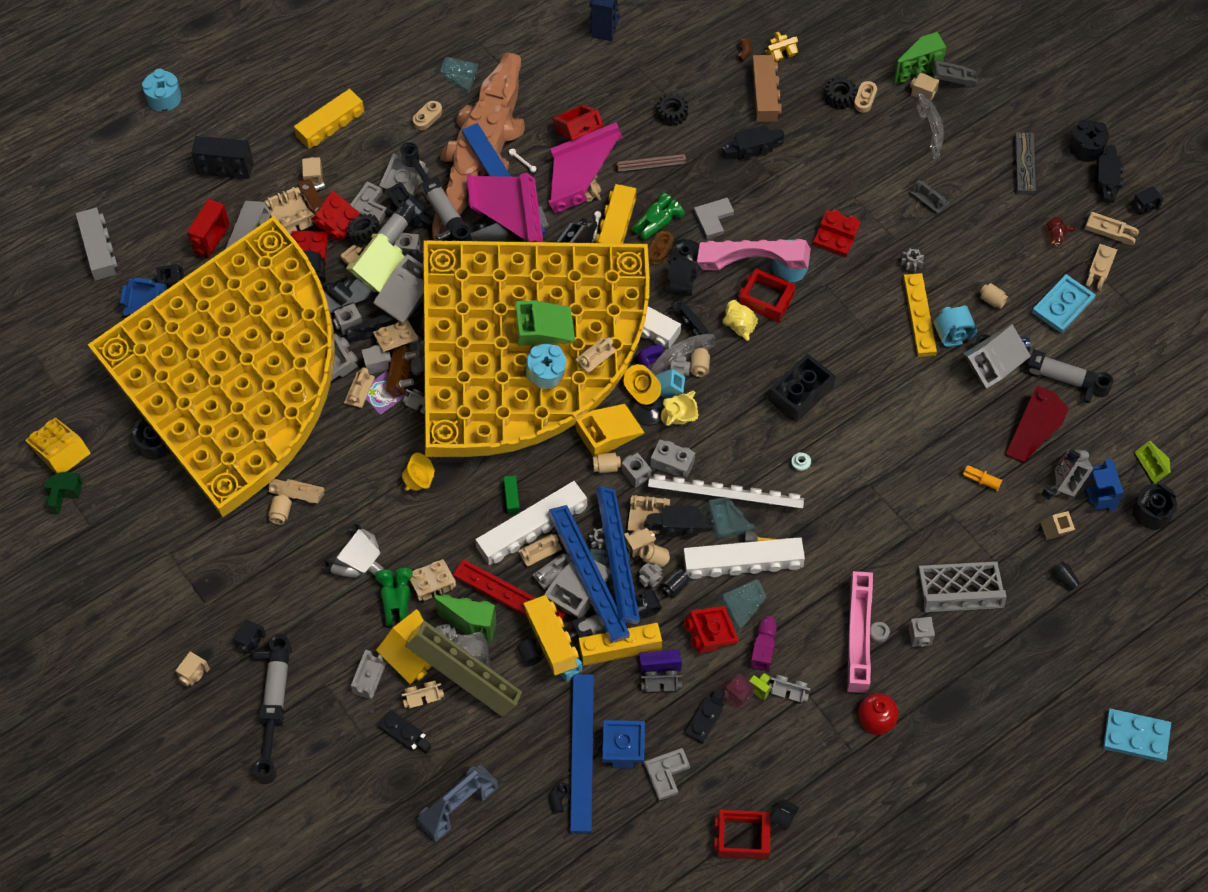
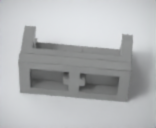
M365 650L351 684L353 694L373 699L386 666V662H384L381 655L374 657L371 651Z

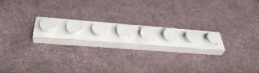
M654 474V477H650L648 487L803 508L804 498H800V494L789 493V496L781 495V492L770 490L769 493H764L759 488H750L749 491L742 490L743 487L738 485H731V488L723 487L722 483L717 482L707 485L702 480L685 482V478L673 477V480L665 479L666 476Z

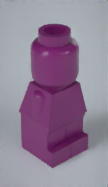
M765 616L759 623L758 637L755 638L750 668L770 670L775 646L773 639L777 630V624L773 617Z

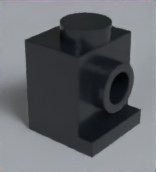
M1151 186L1135 194L1132 206L1141 215L1145 212L1149 213L1154 209L1159 210L1164 198L1154 186Z
M178 264L156 267L155 282L166 284L167 288L172 287L184 278L183 268Z
M245 619L234 638L237 649L244 654L252 653L253 649L259 646L261 637L265 638L266 636L264 627Z

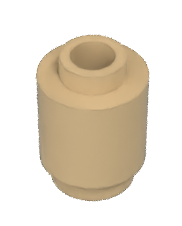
M992 283L989 285L985 284L980 291V299L994 308L998 307L1001 309L1008 299V296L1005 295L1006 293Z
M697 348L691 355L690 372L696 377H703L709 373L710 355L706 349Z
M616 452L597 454V456L593 457L594 472H618V468L621 467L620 456H616Z
M279 494L273 497L268 514L270 522L283 525L288 519L292 504L288 496Z
M646 543L640 549V557L644 562L652 565L657 563L660 567L665 566L669 562V551L666 548L653 543Z

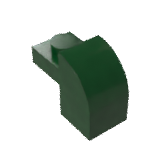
M60 472L47 480L44 489L48 494L46 506L51 514L59 515L63 498L79 499L83 484L79 473Z

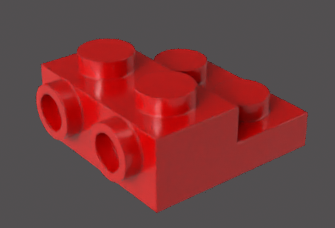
M332 190L311 219L319 228L327 231L331 238L341 241L348 233V223L352 222L353 218L357 219V216L361 213Z
M827 210L820 223L813 246L847 258L860 230L861 222L854 216L846 217L841 215L838 210Z
M292 231L291 236L303 251L319 253L322 259H324V265L326 266L328 232Z
M725 606L693 610L685 617L684 628L686 631H690L692 637L691 646L697 649L698 654L716 651L718 647L736 645L739 641Z

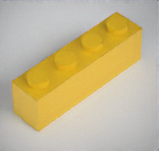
M348 89L294 126L296 137L308 149L317 146L325 138L332 136L334 132L345 127L350 121L360 117L364 113L363 101L351 89Z
M615 184L614 191H610L609 194L610 204L605 207L604 215L606 218L601 221L600 230L602 231L601 234H597L596 243H624L636 201V188Z
M546 595L525 602L526 616L554 676L576 668V659L579 656L575 646L571 647L569 633L567 631L564 632L562 629L564 625L561 617H557L555 614L557 611L554 602H549Z
M658 623L628 628L629 638L610 643L606 633L579 638V650L583 666L636 656L643 652L661 651L662 638Z

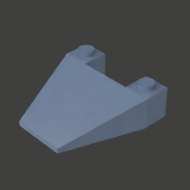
M481 763L477 767L473 766L466 773L467 776L431 807H426L419 813L417 818L419 825L434 842H437L451 829L448 815L473 793L484 801L498 788L497 780Z

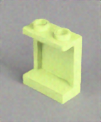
M382 233L372 234L371 238L373 239L358 259L354 263H350L346 268L373 292H380L395 268L405 257L402 254L403 251L396 245L392 246L388 242V237Z

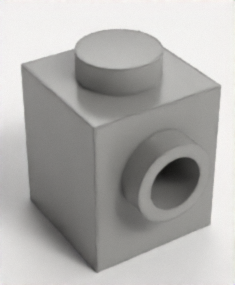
M377 345L362 350L363 360L366 369L369 370V375L389 370L388 363L391 362L389 351L383 352L381 347Z
M932 617L911 619L909 634L912 647L932 645L935 637Z

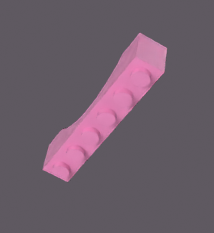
M783 239L777 241L743 240L741 242L729 240L724 242L707 241L701 242L699 245L697 263L702 270H721L736 260L757 256L775 259L786 265L789 269H808L811 249L807 241L802 239L794 241Z
M853 571L850 582L847 692L867 694L870 687L871 673L870 618L873 590V573Z

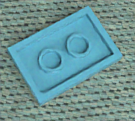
M1066 274L1033 308L1032 313L1062 334L1095 299L1096 295Z
M1109 709L1103 749L1165 763L1167 760L1171 722Z

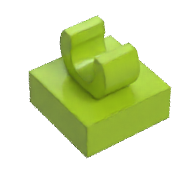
M765 673L760 679L753 676L749 680L747 690L764 701L769 695V680L771 677Z

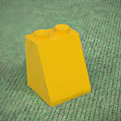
M417 609L394 626L376 650L409 684L413 683L416 679L418 681L422 680L428 673L426 669L429 670L432 667L405 647L411 633L424 621Z

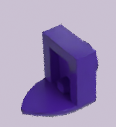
M661 344L649 346L647 349L639 352L637 355L638 362L651 371L649 364L663 360L664 349Z

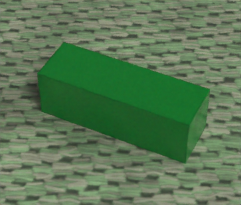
M516 475L505 476L504 484L508 514L520 513Z

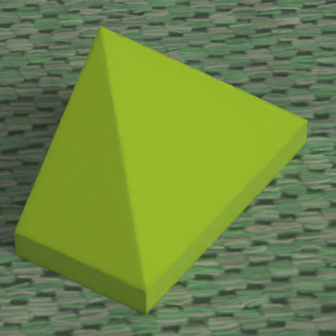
M1148 441L1135 451L1136 456L1153 483L1156 484L1171 473L1170 459L1151 441Z

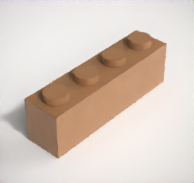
M753 55L752 73L756 122L778 121V114H781V104H778L780 90H777L779 76L775 74V72H778V63L774 62V55Z

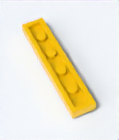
M922 273L904 275L903 280L917 357L936 356L937 349Z

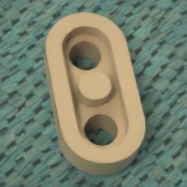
M865 81L861 83L854 102V108L858 112L865 113L871 109L877 92V86L873 82Z
M437 101L426 103L413 116L414 127L418 130L429 128L442 115L441 104Z

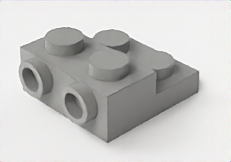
M393 153L379 186L383 189H388L402 182L409 194L415 196L419 185L423 183L422 179L414 167H407L402 163L401 153L400 155ZM419 161L427 174L429 169L425 166L426 163Z
M334 334L335 355L331 381L339 375L344 377L358 367L355 363L358 360L356 355L348 350L350 346L348 341L337 334Z

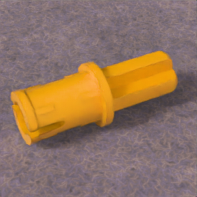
M967 466L963 472L965 477L979 482V485L983 484L998 491L1002 483V479L987 474V471L982 472L971 466Z

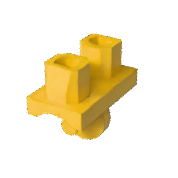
M779 32L774 33V38L770 40L771 45L768 46L765 54L774 55V62L783 59L781 52L785 50L788 57L796 56L798 53L796 46L798 39L797 37L787 39L786 34L781 36Z

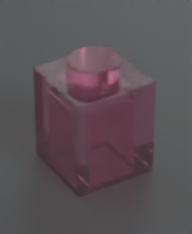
M739 673L726 687L725 697L741 709L753 696L755 686Z

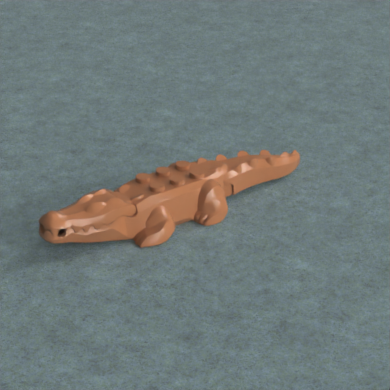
M503 54L497 67L484 80L480 90L479 101L474 106L466 105L457 114L456 121L461 128L457 141H449L441 152V161L453 163L446 195L459 215L469 204V191L466 187L467 174L472 176H484L486 174L480 161L463 136L462 130L478 123L507 170L509 169V161H506L500 155L504 142L517 139L524 133V119L512 118L518 96V75L521 68V58L517 54ZM437 213L432 224L434 241H436L435 237L447 230Z

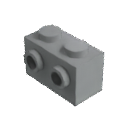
M659 440L651 456L652 468L676 477L685 478V480L695 462V452L686 447H679L671 441Z

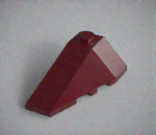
M1038 385L1036 386L1005 456L1024 463L1045 440L1047 441L1062 426L1069 408L1055 392Z

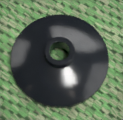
M680 239L673 242L667 250L668 262L671 264L673 256L693 260L697 263L699 244L689 239Z
M659 396L654 403L650 404L652 405L651 407H647L633 398L630 404V412L639 424L645 426L656 425L662 422L661 412L664 408V398Z

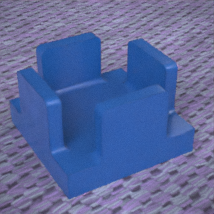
M129 279L128 286L123 285L120 304L124 305L123 315L130 316L166 291L167 285L148 279Z
M1106 459L1103 464L1092 466L1093 470L1087 479L1094 478L1096 485L1086 487L1085 491L1090 505H1094L1096 510L1107 508L1109 512L1116 510L1124 492L1113 459Z
M604 720L603 762H612L613 768L633 769L634 763H644L645 721Z

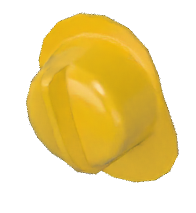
M632 365L627 369L623 379L626 389L639 403L645 405L654 403L661 393V384L657 377L644 365Z
M414 453L407 467L402 472L406 491L409 489L414 491L423 488L427 489L430 487L434 477V467L431 461L421 453Z

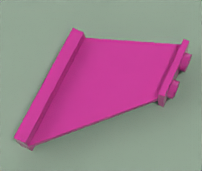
M617 122L573 141L571 140L551 148L554 157L549 204L554 213L588 200L585 192L616 141L623 138Z
M528 173L520 174V177L472 176L467 174L466 187L469 191L468 203L471 209L479 214H486L528 242H543L535 178Z

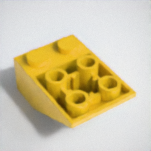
M626 404L590 411L576 421V431L593 457L597 456V454L608 453L644 434V431Z
M57 418L48 421L45 426L33 432L25 440L56 474L67 472L91 454L81 437Z

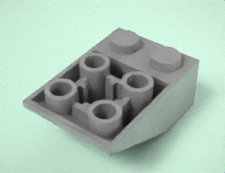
M407 254L395 268L373 304L404 324L424 300L423 264Z
M1013 324L963 353L980 384L985 388L1006 377L1030 357Z
M571 561L554 579L544 594L549 602L553 601L556 607L576 619L583 617L592 605ZM595 561L606 583L611 575V570Z

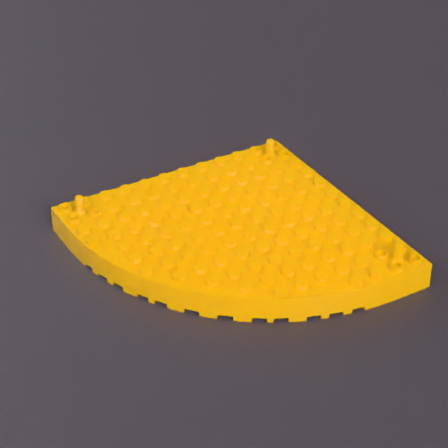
M274 216L88 344L93 355L222 517H225L254 496L278 476L304 445L317 423L327 399L333 375L335 355L334 329L321 282L306 254Z
M424 241L425 457L489 456L516 451L562 433L575 425L576 421L582 416L597 408L613 391L625 374L637 350L644 328L649 301L648 244ZM536 300L571 307L575 342L551 344L559 346L566 358L564 376L558 385L553 388H539L532 381L530 382L526 376L528 355L531 349L538 345L518 346L514 317L515 301ZM603 337L606 339L608 337L613 340L612 347L616 352L590 373H587L575 359Z

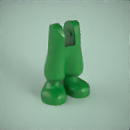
M660 193L657 198L658 201L651 204L645 214L632 227L631 230L635 234L642 231L640 235L642 240H647L671 222L672 216L678 219L685 216L681 205L676 200L672 201L667 193Z
M400 568L395 571L396 588H393L394 575L392 571L379 570L375 573V579L383 585L380 594L384 607L386 626H393V611H399L400 622L408 616L410 589L407 583L413 577V571L409 568Z

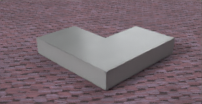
M366 182L350 205L361 213V217H363V214L367 216L368 214L375 215L379 224L386 217V207L375 203L383 193L382 188Z
M728 198L694 207V213L706 239L724 234L719 219L734 215V210Z
M683 748L644 761L658 800L677 795L678 789L672 775L690 769Z

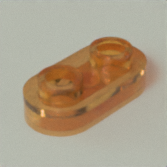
M661 231L654 238L648 248V260L651 263L658 264L665 260L674 243L673 235L670 232Z

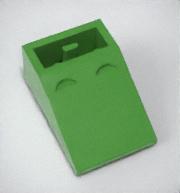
M938 32L922 36L897 61L894 84L916 78L919 73L933 72L932 63L934 61H944L946 45Z
M536 300L515 301L514 317L518 346L575 342L571 307Z
M445 594L441 596L435 595L436 609L439 616L472 640L492 643L496 626L495 605L487 601L475 602L468 598L457 599Z

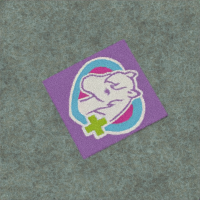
M387 371L373 381L366 398L380 415L408 395L405 392V395L394 398L386 392Z

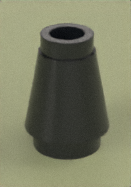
M1064 561L1052 570L1053 577L1071 591L1080 584L1070 565Z

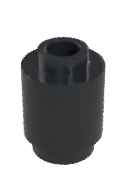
M682 569L673 571L661 583V591L666 597L675 598L688 585L690 578Z

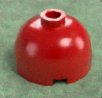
M873 693L865 697L857 711L859 724L864 727L867 733L872 735L887 734V732L895 728L899 718L898 707L895 701L883 693Z

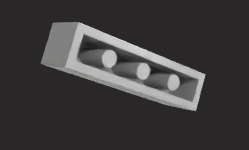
M245 201L243 208L240 210L238 220L234 225L231 237L228 239L226 249L269 219L271 212L265 202Z
M97 207L76 213L95 281L117 275L115 267H118L115 256H111L114 250L111 242H107L110 236L107 228L103 227V224H106L103 213L99 214Z

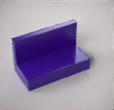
M679 649L639 653L641 675L645 674V672L653 671L665 673V671L682 670V658H680Z

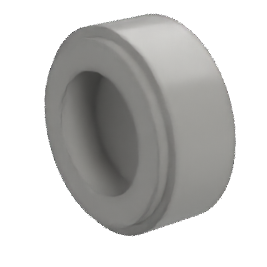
M875 622L871 625L870 638L872 641L882 643L888 639L890 630L885 623Z

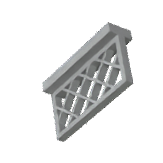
M998 562L925 565L918 568L925 612L1004 608L1007 596L1006 591L1003 590ZM993 568L994 574L990 577L983 572L984 569ZM965 570H972L975 574L970 578L963 572ZM945 571H952L956 575L950 579L943 573ZM924 572H932L936 576L930 580L925 576ZM959 576L967 581L963 587L955 582ZM978 576L987 580L983 586L975 581ZM939 578L947 582L943 588L935 583ZM991 583L998 588V591H990L986 587ZM972 584L979 590L977 592H970L966 588ZM952 585L959 591L957 593H950L947 589ZM932 586L933 588L938 590L939 593L928 594L927 590Z

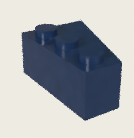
M590 0L589 7L591 11L589 19H592L590 22L592 38L607 41L613 40L620 13H616V11H619V7H616L618 4L617 0Z

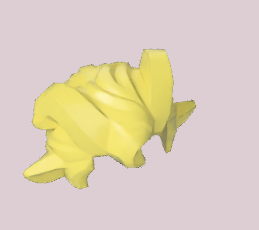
M732 300L726 306V316L722 322L739 336L744 337L746 341H749V335L753 333L756 324H758V318H756V314L750 308L741 305L736 300Z
M691 391L679 396L674 395L672 398L663 400L664 408L661 412V420L666 426L685 424L698 419L697 402L693 399L695 392Z

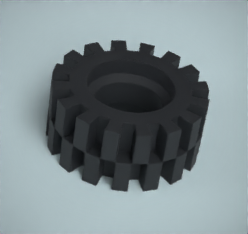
M838 76V79L836 77H833L832 80L830 79L826 83L824 94L827 104H831L832 108L837 106L838 110H840V107L842 109H846V106L848 108L851 107V104H854L857 92L855 82L852 83V80H847L845 76L844 79H841V76ZM842 90L847 94L837 95L834 93V91Z
M666 93L664 97L661 96L660 100L657 101L656 112L659 121H663L664 125L669 123V126H672V124L678 126V122L681 125L683 120L686 121L688 117V103L684 96L681 95L679 97L678 93L676 95L670 93V96ZM676 107L679 110L676 112H669L666 110V108Z
M363 214V217L359 215L357 219L353 218L352 222H349V226H347L349 237L356 246L369 244L373 239L371 238L372 234H377L381 230L377 217L375 215L372 216V214H368V216Z

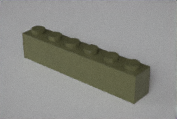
M423 621L411 633L405 647L499 715L504 717L517 705L522 694L521 690L426 621Z

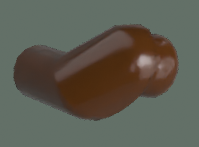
M748 38L739 40L742 51L737 55V59L740 62H743L752 53L751 41Z

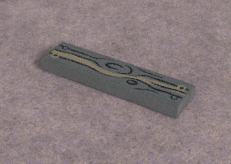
M1016 132L1017 194L1035 195L1034 133Z

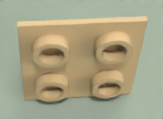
M292 187L286 193L282 191L281 195L277 193V196L268 197L264 201L271 212V217L274 216L279 221L284 216H293L301 209H308L298 187Z
M408 320L404 324L399 321L394 325L382 327L373 332L377 339V345L381 347L383 352L418 340Z
M632 495L627 531L645 529L644 521L647 515L660 513L665 505L670 506V499ZM652 531L654 534H659V531Z
M444 559L414 570L413 577L410 580L419 601L433 598L431 592L435 597L436 590L442 595V591L445 593L450 590L452 591L456 587V581Z

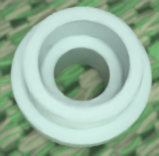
M797 453L792 458V466L797 471H805L811 465V459L805 453Z

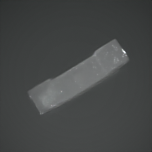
M921 93L918 94L916 106L920 118H928L934 135L932 136L930 148L934 160H938L944 139L942 120L932 102Z
M713 334L697 335L674 344L656 360L651 372L656 376L668 371L669 364H671L672 360H677V356H685L697 348L711 349L715 344V336Z

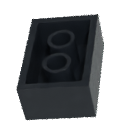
M195 136L191 154L197 174L219 176L222 178L250 179L254 161L249 141Z
M807 353L769 389L768 401L797 423L834 388L836 375Z

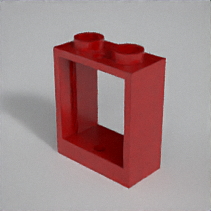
M584 104L552 118L557 134L572 141L604 127L599 111Z
M208 199L187 231L192 250L197 256L210 258L228 230L230 223L224 204Z
M755 269L753 274H749L746 280V287L741 288L739 292L740 304L747 306L759 315L780 323L795 295L796 285ZM756 282L783 293L776 307L749 296Z
M720 810L719 817H715V829L719 830L718 837L714 838V850H718V857L769 860L771 812ZM725 822L761 824L760 849L724 848Z

